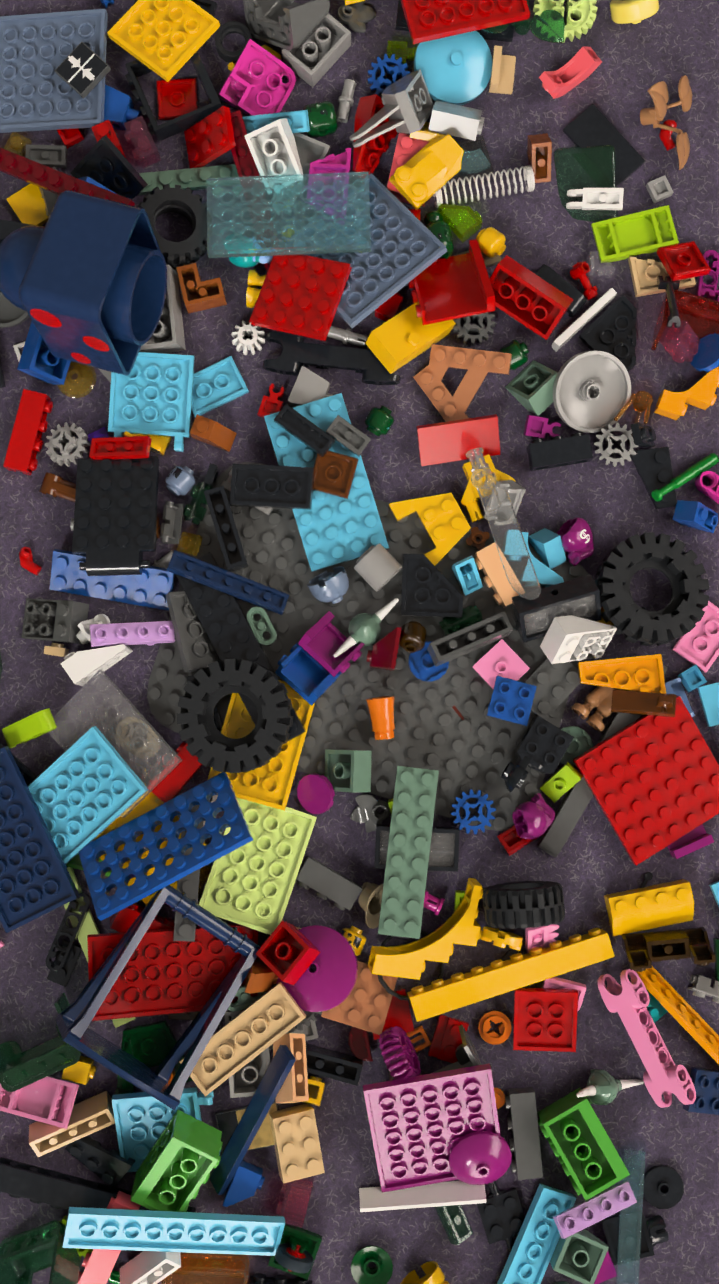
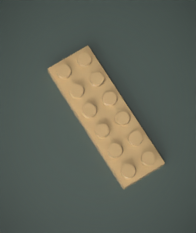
M279 982L213 1034L190 1077L206 1097L305 1019L306 1014L284 985Z

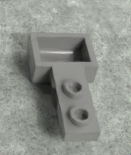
M293 133L304 180L279 190L272 205L273 210L288 216L292 215L298 199L301 198L299 195L302 189H305L310 163L318 159H324L330 154V145L300 133Z

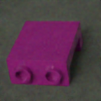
M328 611L304 634L298 644L335 677L339 672L344 673L351 666L349 663L351 660L355 662L362 655L360 650L364 644L361 642L357 647L354 645L338 657H334L333 654L346 641L347 637L330 623L335 616Z

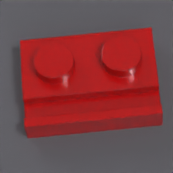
M440 1014L428 1056H434L450 1063L457 1062L455 1051L459 1045L463 1044L459 1026L463 1025L467 1032L469 1023Z

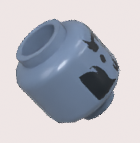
M175 466L165 479L166 488L176 496L186 495L195 484V478L192 476L194 472L187 466L183 468Z

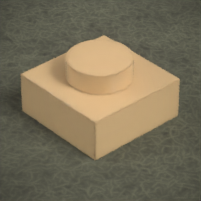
M52 643L51 646L44 647V654L65 657L69 654V649L64 648V644Z

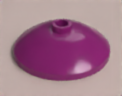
M476 1131L464 1135L454 1143L448 1156L449 1167L453 1175L460 1181L471 1185H485L496 1181L506 1173L512 1160L511 1150L507 1141L500 1135L489 1131Z

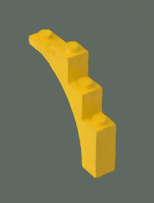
M468 878L464 898L452 916L434 932L404 945L390 947L372 946L367 965L371 973L420 980L421 973L425 970V960L448 963L449 957L453 954V944L476 946L482 934L481 926L475 920L478 917V902L483 896V888L478 880Z

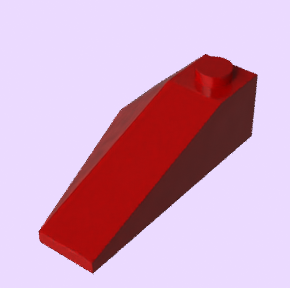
M377 94L360 98L355 114L354 133L384 107L382 98ZM389 117L386 118L384 121H382L379 125H377V126H376L375 128H373L372 130H374V129H376L377 127L381 126L382 124L388 122V121L390 120V118H389ZM394 128L359 147L353 148V171L364 179L371 173L373 174L380 162L381 155L388 150L391 138L396 137V129Z

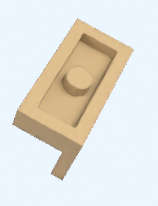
M494 46L489 92L511 95L513 92L516 57L502 55V46Z

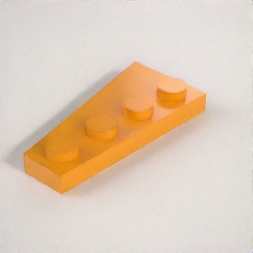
M661 654L578 662L581 684L666 694Z

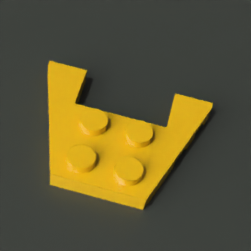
M452 493L389 504L397 521L414 512L418 514L436 547L424 554L434 566L471 529Z

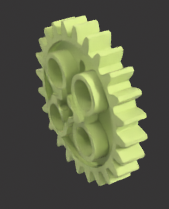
M535 0L533 19L538 20L537 27L543 26L541 33L548 32L547 38L554 35L555 41H557L559 37H562V42L564 43L566 37H569V40L573 42L574 36L580 39L582 33L586 35L588 28H592L598 9L595 6L597 0H577V2L567 0L566 25H563V4L565 0Z

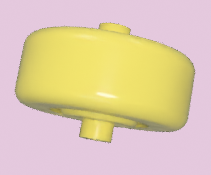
M612 0L610 2L611 18L617 24H637L641 20L653 16L659 10V0Z

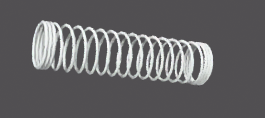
M521 166L520 171L517 167H515L514 171L511 168H509L507 172L505 170H502L501 174L499 171H496L495 176L492 172H490L489 175L484 173L482 177L480 176V174H477L476 179L473 175H471L470 181L467 176L464 177V180H462L459 177L457 182L453 178L451 180V184L448 181L452 196V205L454 206L455 204L453 196V181L455 182L458 193V203L461 204L459 193V180L461 181L465 196L464 201L465 203H467L465 179H467L471 193L470 199L471 202H473V193L471 188L472 177L475 182L478 201L480 200L477 185L478 176L480 177L482 183L484 200L486 199L484 175L486 176L488 181L490 199H492V190L490 184L491 174L494 179V185L496 189L495 195L497 198V173L500 176L502 196H505L504 184L502 180L503 172H505L507 184L509 187L508 195H511L509 171H511L513 175V183L515 184L514 193L517 194V183L515 178L516 169L519 173V181L521 182V193H523L524 191L521 176L522 168L524 169V180H527L528 187L526 186L527 192L534 191L535 179L532 166ZM445 184V185L443 186V190H444L445 199H446V202H445V203H446V206L448 207V199H447L446 184ZM439 189L433 195L437 199V204L435 202L436 208H442L443 206L442 191Z

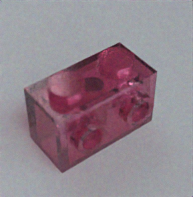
M140 116L124 123L126 132L123 134L127 143H132L134 147L131 151L136 162L140 161L143 169L160 162L161 158L143 117Z
M681 321L680 328H675L674 323H672L671 328L665 326L660 343L665 348V351L670 354L672 360L678 363H683L684 361L692 362L694 355L698 352L700 339L687 321Z

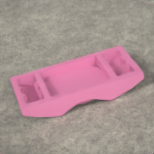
M5 1065L0 1080V1111L67 1129L79 1084Z

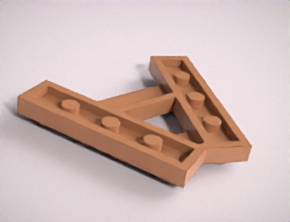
M432 344L429 365L413 378L446 422L468 419L469 417L465 412L487 374L509 375L512 354ZM448 368L468 370L452 396L441 381Z

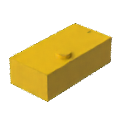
M414 303L371 331L365 344L388 372L392 374L429 349L432 344L435 345L449 335L456 324L454 320L423 325L421 317L417 318L415 311L417 303Z

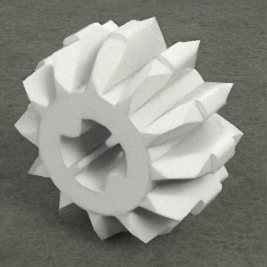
M242 321V327L239 325L235 326L237 332H232L231 334L234 338L232 344L237 345L236 350L238 352L243 350V354L247 355L248 350H251V354L254 355L255 348L259 351L262 350L260 344H265V339L263 338L265 332L260 330L261 327L251 325L250 322L249 325H246L245 321ZM246 335H247L248 337L252 336V339L250 340V339L247 338V339L245 340V336H246Z

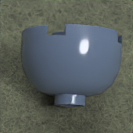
M343 566L334 567V572L328 573L326 570L309 581L310 584H307L314 598L320 602H332V604L343 600L342 596L349 588V578Z

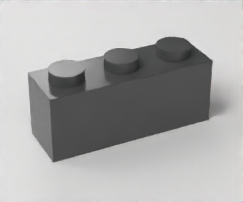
M311 856L307 858L296 878L301 887L307 890L309 888L316 890L317 896L324 900H327V898L335 902L334 906L343 911L345 908L348 910L352 908L362 890L361 885Z

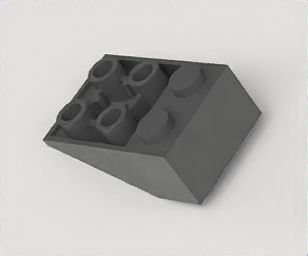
M26 598L21 638L82 644L76 637L80 631L77 625L82 621L88 620L89 604L67 600Z

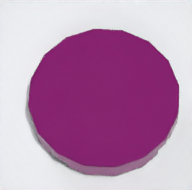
M312 773L304 776L299 781L297 797L306 811L311 814H321L333 806L335 792L332 783L327 777Z

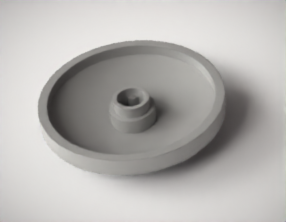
M598 350L584 351L567 360L559 370L553 386V402L561 420L569 427L586 433L600 432L602 428L608 429V424L614 425L623 416L631 397V381L624 364L614 355Z

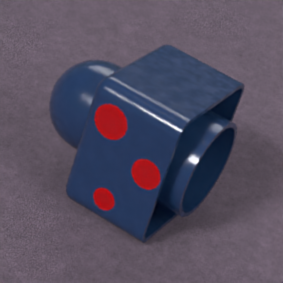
M70 190L64 191L58 196L45 227L38 225L21 227L7 235L0 243V291L13 305L27 311L53 356L117 374L129 375L141 346L153 335L163 311L167 290L165 258L160 251L145 209Z

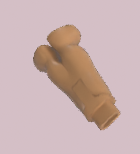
M597 686L585 697L584 704L575 703L571 708L577 715L582 714L581 718L585 720L591 710L596 707V711L586 722L598 732H602L605 728L602 719L609 717L612 713L613 690L623 689Z

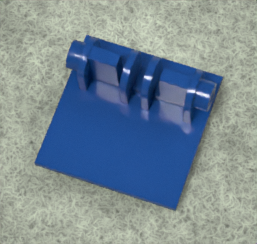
M497 676L491 701L488 704L487 716L527 726L537 686Z

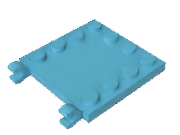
M139 352L129 375L125 376L111 372L108 432L114 433V437H124L123 433L125 431L131 434L175 437L174 450L176 452H183L184 437L190 438L195 357L193 355Z
M197 1087L184 1088L180 1104L175 1110L146 1092L113 1095L112 1106L120 1156L127 1160L129 1157L136 1160L128 1172L137 1171L177 1110L202 1121L200 1105H212L214 1092L212 1091L205 1097L202 1092L198 1093Z

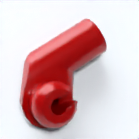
M670 119L662 124L673 128L677 127L676 122ZM661 129L659 137L668 151L676 146L671 137L673 131Z

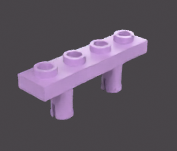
M172 621L92 624L89 626L91 647H109L122 644H147L152 646L157 643L175 642Z
M624 1181L553 1216L561 1238L565 1239L637 1203L629 1182Z

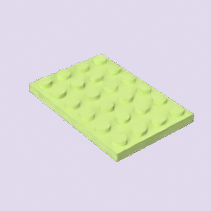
M237 798L253 841L214 861L199 905L218 918L271 935L282 922L317 817L286 807L284 811ZM230 827L226 828L224 835L230 832Z

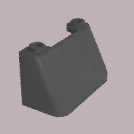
M243 0L246 26L251 32V36L286 50L297 48L325 18L330 8L329 0H310L302 4L294 2V0Z

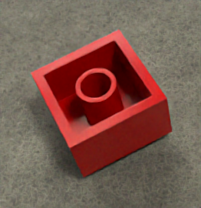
M283 920L256 952V955L282 982L295 985L320 954V951L294 925Z

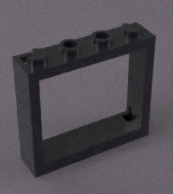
M198 52L190 60L210 104L161 125L157 124L137 77L147 74L152 70L138 59L125 64L128 74L125 75L129 86H134L135 89L132 90L136 102L141 101L142 106L139 107L144 119H149L150 123H147L151 135H156L158 142L189 129L222 107Z

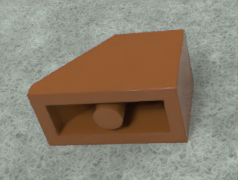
M547 133L528 135V161L534 172L535 183L550 182L552 141Z
M198 414L190 430V435L193 439L230 452L237 434L220 423Z
M256 958L246 976L245 993L267 992L270 990L271 985H275L278 976L261 959Z

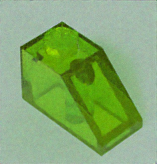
M441 204L438 207V212L443 216V221L449 224L451 230L462 243L481 229L482 217L476 210L473 211L470 206Z

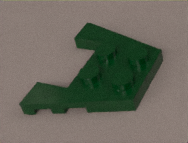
M160 1021L124 1029L121 1049L146 1066L154 1067L162 1063L177 1043V1040L167 1022ZM183 1054V1056L174 1066L175 1074L181 1065L180 1061L185 1057V1054ZM118 1075L115 1094L135 1093V1085ZM189 1076V1078H188V1080H187L186 1082H190V1081H193V1080H192V1078Z

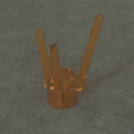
M638 391L637 394L632 393L629 401L615 416L614 421H617L633 403L634 410L638 411L634 424L639 423L641 415L645 411L644 424L646 425L653 402L652 395L645 391Z

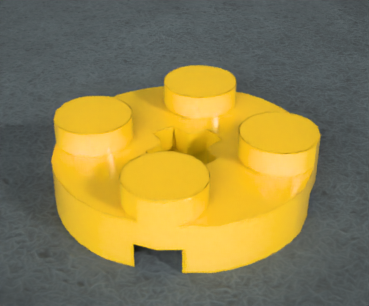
M484 926L480 939L487 942H492L493 940V945L505 948L506 945H509V948L520 951L523 937L511 932L500 931L497 928Z

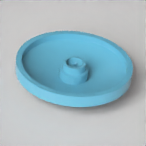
M477 31L419 43L414 56V71L421 70L433 100L463 105L476 99L489 83L492 70V55L488 44Z

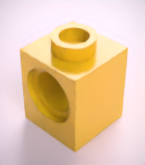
M71 1053L66 1058L61 1079L86 1085L90 1079L94 1078L97 1068L93 1066L95 1060Z

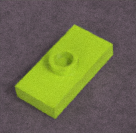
M567 762L540 787V790L555 803L578 783L583 776Z

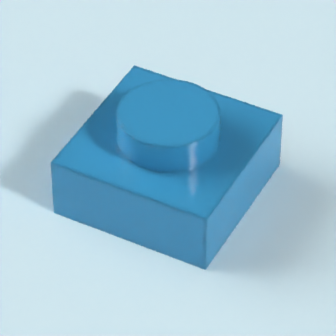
M697 665L677 675L678 678H681V682L688 693L707 682Z

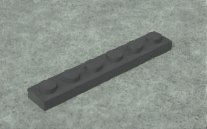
M203 821L198 824L197 829L203 827ZM187 831L181 832V838L185 837ZM188 848L184 855H189L193 848ZM200 869L177 880V890L181 893L185 892L186 896L191 900L195 899L196 903H198ZM175 911L173 941L195 942L196 924L188 918H182V914Z

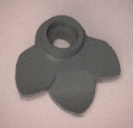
M365 1L346 6L345 4L341 5L338 8L337 16L339 21L344 25H349L351 30L365 33V23L373 20L376 17V13L371 7L365 5Z
M370 794L356 796L355 799L359 806L352 811L350 819L355 822L365 823L367 833L376 831V824L381 825L382 820L386 819L390 814L389 804L383 800H376ZM378 807H382L384 809L380 813L376 811Z

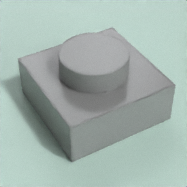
M665 175L646 184L653 203L666 199L674 193Z

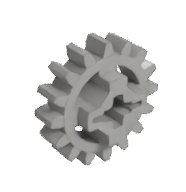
M65 422L64 427L58 424V430L51 429L52 436H46L49 440L48 443H45V446L48 448L46 453L53 462L60 466L65 464L67 467H70L71 462L77 465V459H84L82 454L88 453L85 447L90 446V443L87 441L89 437L75 423L70 426Z
M616 423L614 428L611 424H608L607 431L604 428L601 429L602 436L596 435L599 442H595L594 446H599V449L595 451V454H601L599 460L606 459L605 465L613 462V467H616L617 462H620L623 466L625 459L629 462L631 461L630 454H637L633 448L639 446L634 444L633 437L631 436L632 430L627 431L626 424L622 428H620L619 423ZM619 431L623 434L621 436H613L611 432ZM605 438L608 445L607 449L603 451L602 443ZM627 439H629L630 448L628 452L625 449V441ZM614 440L615 442H617L619 440L621 442V444L619 445L621 450H618L617 448L613 450L611 448V446L613 445L611 441ZM612 453H617L621 458L615 459L609 456Z

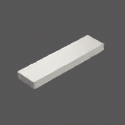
M610 288L554 340L552 348L557 352L614 299L617 292Z

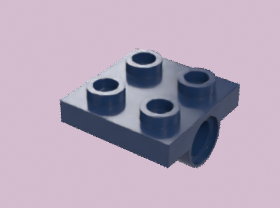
M692 1067L690 1077L695 1087L696 1100L693 1104L683 1105V1109L688 1112L719 1115V1070Z

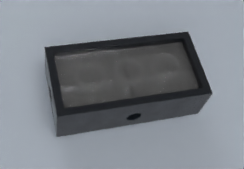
M591 574L512 597L515 624L523 643L545 637L554 617L573 615L592 621L602 620L600 592Z
M376 824L375 868L385 869L390 825ZM432 827L428 871L458 872L460 834L458 828Z

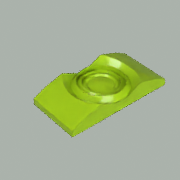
M669 205L591 224L601 263L615 262L627 259L630 256L654 253L660 247L679 243Z

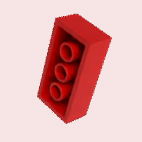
M508 255L498 263L490 277L495 294V306L545 340L553 333L573 301L572 298Z

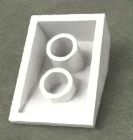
M287 118L278 119L244 136L268 195L304 180L295 138Z
M122 644L78 651L76 653L71 652L64 657L65 661L61 665L74 684L85 686L129 655L133 650Z

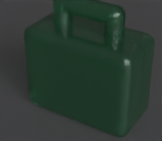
M600 145L586 148L567 147L556 149L554 152V162L561 204L571 217L577 220L592 222L618 217V210L566 208V203L583 202V196L568 197V190L617 188L615 186L614 146Z

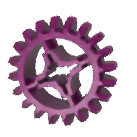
M398 1026L390 1027L382 1032L379 1038L381 1054L394 1080L419 1076L421 1069L418 1056L406 1032Z

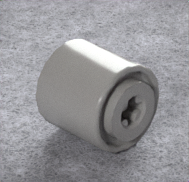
M380 543L366 550L358 558L357 564L354 566L355 571L376 592L382 589L403 568Z

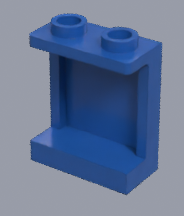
M297 642L291 648V654L289 656L285 654L278 661L279 667L275 673L312 706L336 681L341 672L335 677L332 676Z

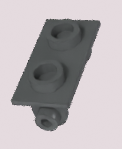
M166 501L165 505H163L162 518L165 520V523H162L161 535L159 537L163 544H179L184 504H174V502Z

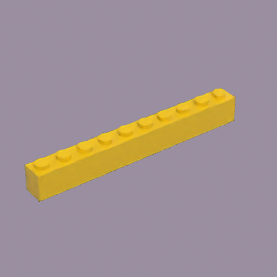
M593 928L588 931V934L582 936L575 934L570 936L569 940L551 942L549 947L543 949L542 947L532 948L530 953L523 954V956L522 953H517L510 956V960H495L490 963V966L484 968L483 966H477L472 968L471 972L465 974L462 972L456 973L450 979L444 981L443 979L434 980L431 982V985L423 987V985L413 987L407 994L414 1017L418 1022L613 958L615 955L608 933L603 929Z

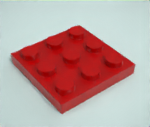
M519 988L514 990L513 1050L576 1052L577 989Z

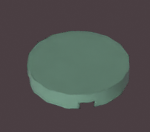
M568 726L561 730L574 738L560 763L565 765L569 762L575 767L577 765L573 759L591 749L593 744L591 737L585 730L576 726Z

